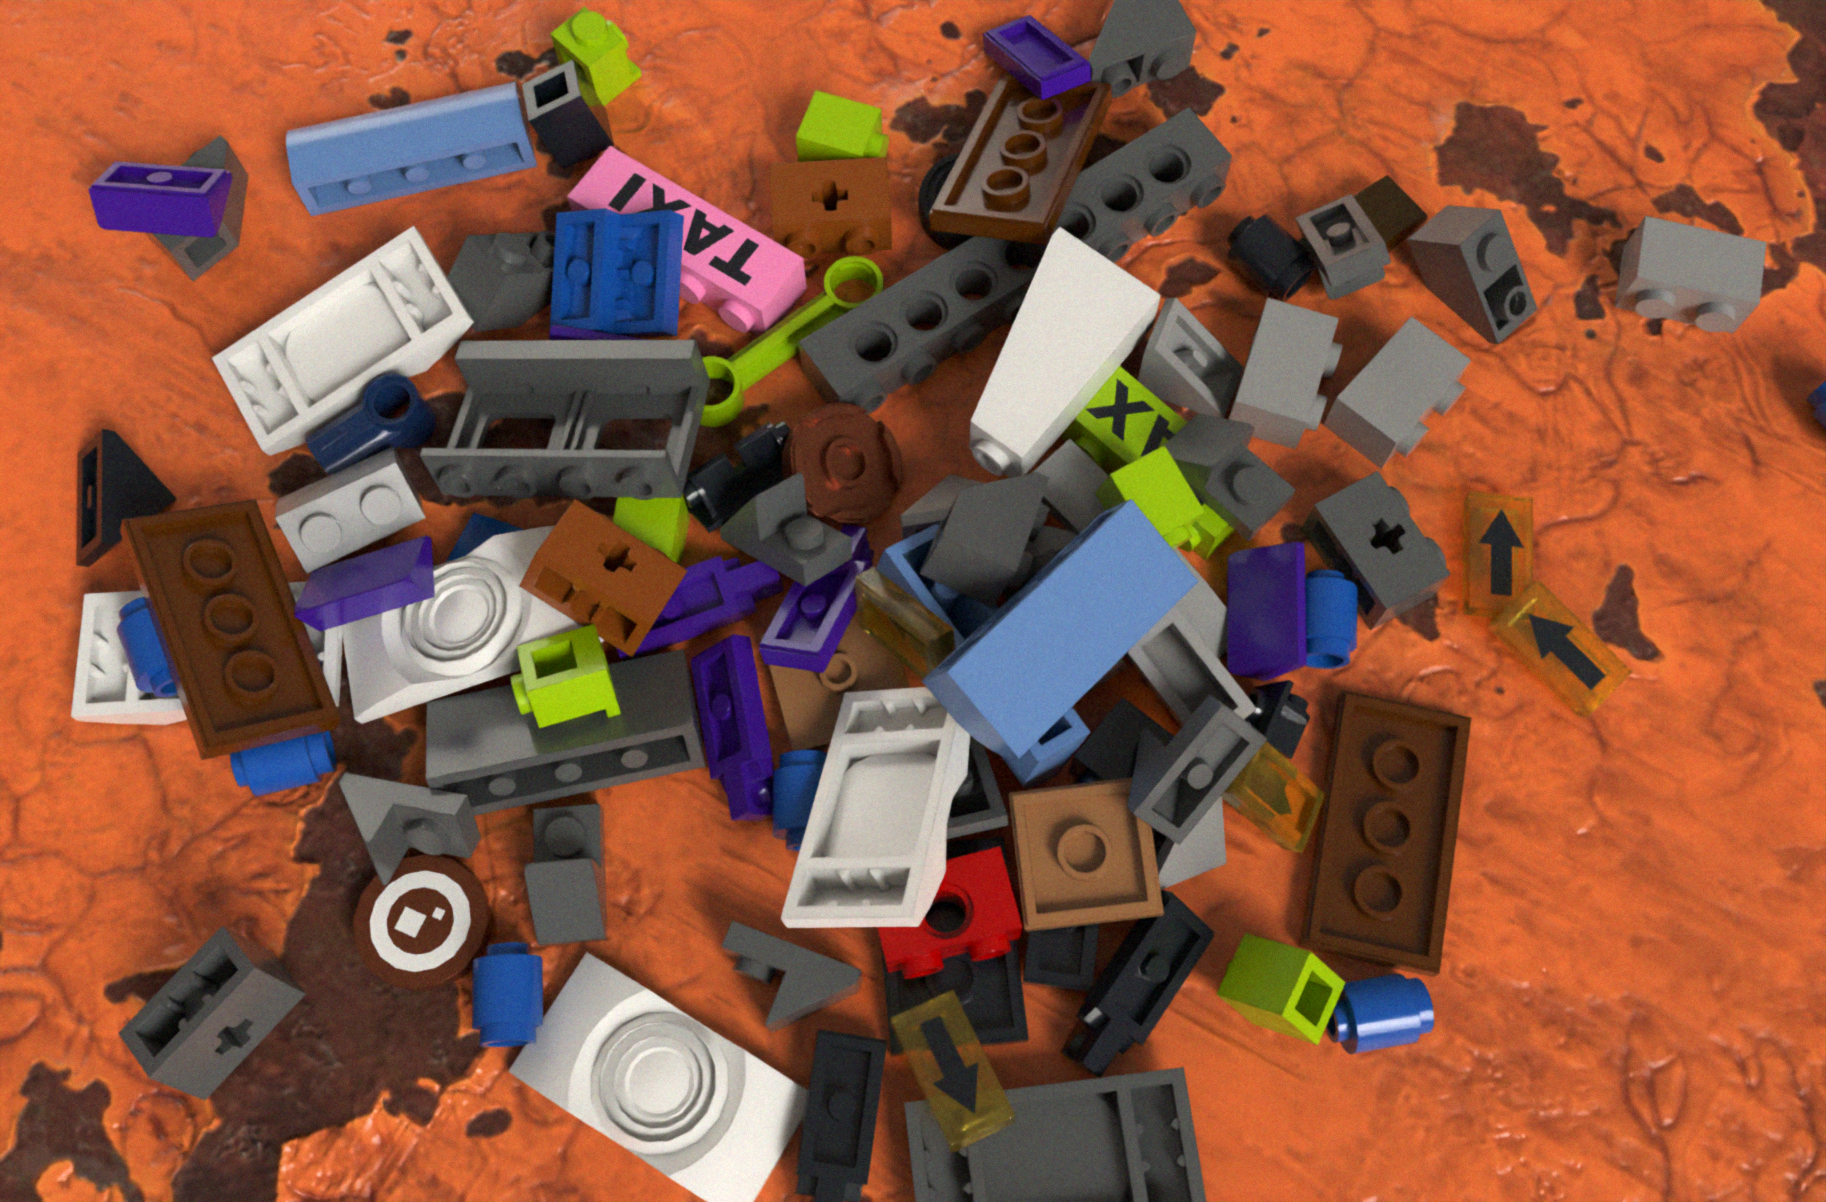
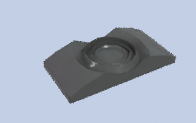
M1184 1067L976 1093L975 1114L951 1097L904 1102L915 1202H1207Z

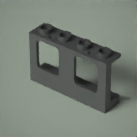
M517 340L460 342L454 360L465 378L468 388L447 448H422L420 453L422 461L443 495H453L462 498L473 495L513 496L516 498L561 496L577 499L632 497L639 500L682 497L711 382L696 340ZM502 418H549L555 420L547 449H482L489 426L495 420ZM614 419H669L672 421L665 450H598L606 424Z

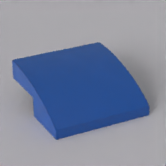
M606 208L557 213L550 330L552 325H561L628 337L677 336L684 216L672 210L618 214Z

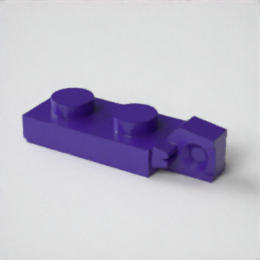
M843 525L840 531L851 537L853 559L806 587L794 581L759 643V650L764 664L824 673L872 581L874 551L870 549L867 527Z
M721 555L686 567L687 573L633 657L617 648L619 657L622 661L632 660L744 620L743 617L757 612L756 602L784 591L779 572L761 561L741 567L739 558L723 561Z
M732 634L692 657L690 661L710 778L720 780L727 794L731 820L757 822L772 816L773 779L771 776H773L774 764L771 761L772 753L750 636Z

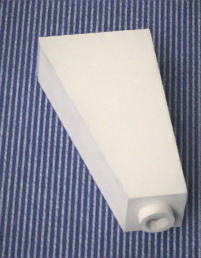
M1059 227L1049 241L970 421L969 449L972 450L975 460L988 472L997 476H1001L1004 473L1009 478L1028 474L1153 327L1161 295Z

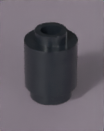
M1269 214L1262 215L1258 219L1251 215L1246 217L1234 228L1227 238V243L1231 246L1226 257L1227 260L1267 297L1275 295L1280 301H1287L1305 285L1316 269V266L1308 259L1310 252Z

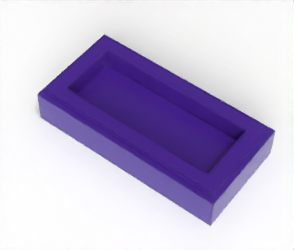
M1031 15L983 33L984 52L1041 100L1091 81L1090 62Z

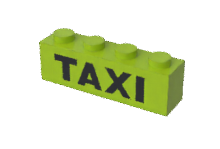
M1119 366L1060 437L1065 441L1071 439L1109 475L1164 446L1188 422ZM1196 496L1205 513L1188 528L1193 537L1179 546V548L1187 552L1193 550L1206 561L1235 529Z

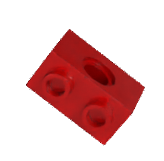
M1000 846L946 860V873L931 907L936 903L944 901L952 902L959 906L965 915V921L957 930L949 933L938 932L930 927L925 917L919 927H877L888 973L902 970L904 979L918 978L944 969L942 960L944 958L969 952L971 961H982L1011 951L1009 941L1020 939L1023 926Z

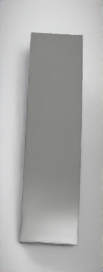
M1071 439L1066 441L1032 472H1039L1050 477L1041 503L1050 507L1049 513L1068 531L1076 532L1078 535L1100 513L1105 511L1095 492L1109 475ZM1176 548L1173 551L1199 581L1176 605L1216 657L1220 659L1227 652V607Z

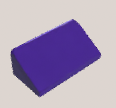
M115 161L88 190L97 223L100 228L105 230L211 238L217 234L221 226L232 183L231 171H226L225 169Z
M425 535L312 571L295 605V618L321 632L435 597L431 538Z
M1300 542L1284 543L1240 550L1228 555L1227 667L1229 672L1239 676L1268 681L1306 666L1304 544Z

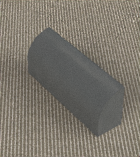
M684 649L608 664L621 711L620 715L608 718L604 709L539 728L534 712L524 715L520 713L512 684L427 702L426 781L429 787L467 795L475 816L706 767L698 712Z

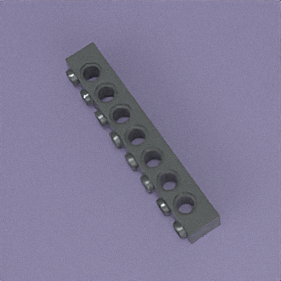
M1188 107L1080 172L1052 235L1061 227L1111 262L1116 263L1127 254L1131 246L1149 234L1152 237L1163 234L1173 226L1180 215L1193 207L1204 208L1213 203L1226 187L1225 180L1232 155L1191 108ZM1157 179H1164L1170 182H1161ZM1109 207H1118L1125 211H1114ZM979 236L970 238L799 341L802 371L827 404H855L867 410L864 414H871L886 401L889 394L907 383L909 385H916L923 382L932 375L941 362L956 353L964 355L973 351L985 340L987 334L1006 322L1009 325H1013L1048 244L1041 245ZM1016 264H1024L1030 266L1032 269L1017 270L1011 266ZM968 293H976L984 298L968 300L962 296ZM918 323H930L936 327L928 331H920L912 326ZM873 352L887 356L877 362L862 359L864 355Z

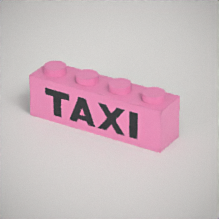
M612 146L607 148L567 196L572 211L606 208L618 214L672 210L683 215L679 296L692 304H698L701 301L718 311L720 317L730 327L741 333H747L750 330L756 335L761 336L786 317L807 289L803 257Z

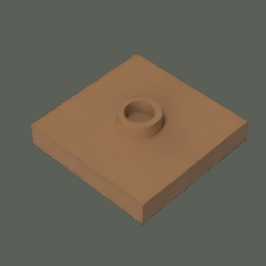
M883 600L857 608L824 673L769 665L792 751H824L829 749L845 692L910 688Z
M1132 778L1009 793L1026 932L1164 916L1152 826L1135 816L1127 807Z

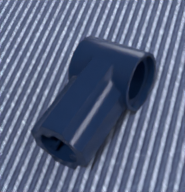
M386 374L376 378L367 387L363 395V402L307 437L305 441L317 462L329 476L392 446L394 449L397 447L414 448L425 443L432 436L436 427V415L428 401L407 377L399 374ZM410 404L408 410L402 416L390 419L398 407Z

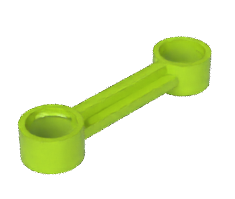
M848 256L837 260L829 267L825 274L824 291L727 360L715 356L703 357L709 379L725 380L733 385V391L722 403L705 405L700 424L707 427H719L732 422L743 408V392L799 353V341L867 301L848 303L837 298L834 295V291L841 283L848 280H862L874 287L875 292L867 300L884 291L883 275L879 267L871 260L860 256Z

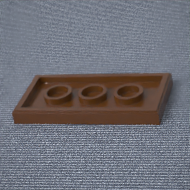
M1002 73L929 212L931 230L1047 245L1112 103V85L1089 81L1041 100L1010 73Z
M256 499L122 519L120 533L201 760L337 728L341 717L304 622L294 616L296 602Z
M1345 690L1340 692L1336 702L1299 947L1430 977L1440 974L1472 717Z

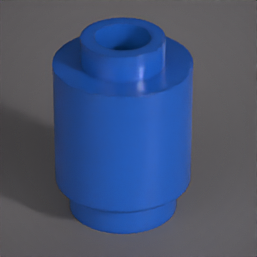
M1335 570L1311 571L1306 574L1305 579L1306 667L1316 669L1344 667L1350 663V652L1357 648L1358 588L1353 582L1345 580V576L1341 572Z
M143 597L137 598L127 603L119 611L121 622L117 627V634L135 685L140 691L154 693L158 697L178 695Z
M330 730L230 754L231 767L238 786L244 787L249 785L256 797L321 782L323 774L337 771V757Z
M795 750L785 752L779 756V768L773 771L772 835L777 839L786 840L787 850L800 851L827 752Z
M509 942L487 946V956L473 960L472 1028L479 1030V1046L516 1047L536 1043V1027L543 1025V958L538 955L529 954V945L526 943Z
M1397 973L1346 982L1325 1029L1331 1041L1334 1043L1340 1042L1348 1054L1412 1044L1418 1041L1421 1034L1432 1031L1434 1026L1433 1005L1426 986L1417 977L1406 979L1402 974Z

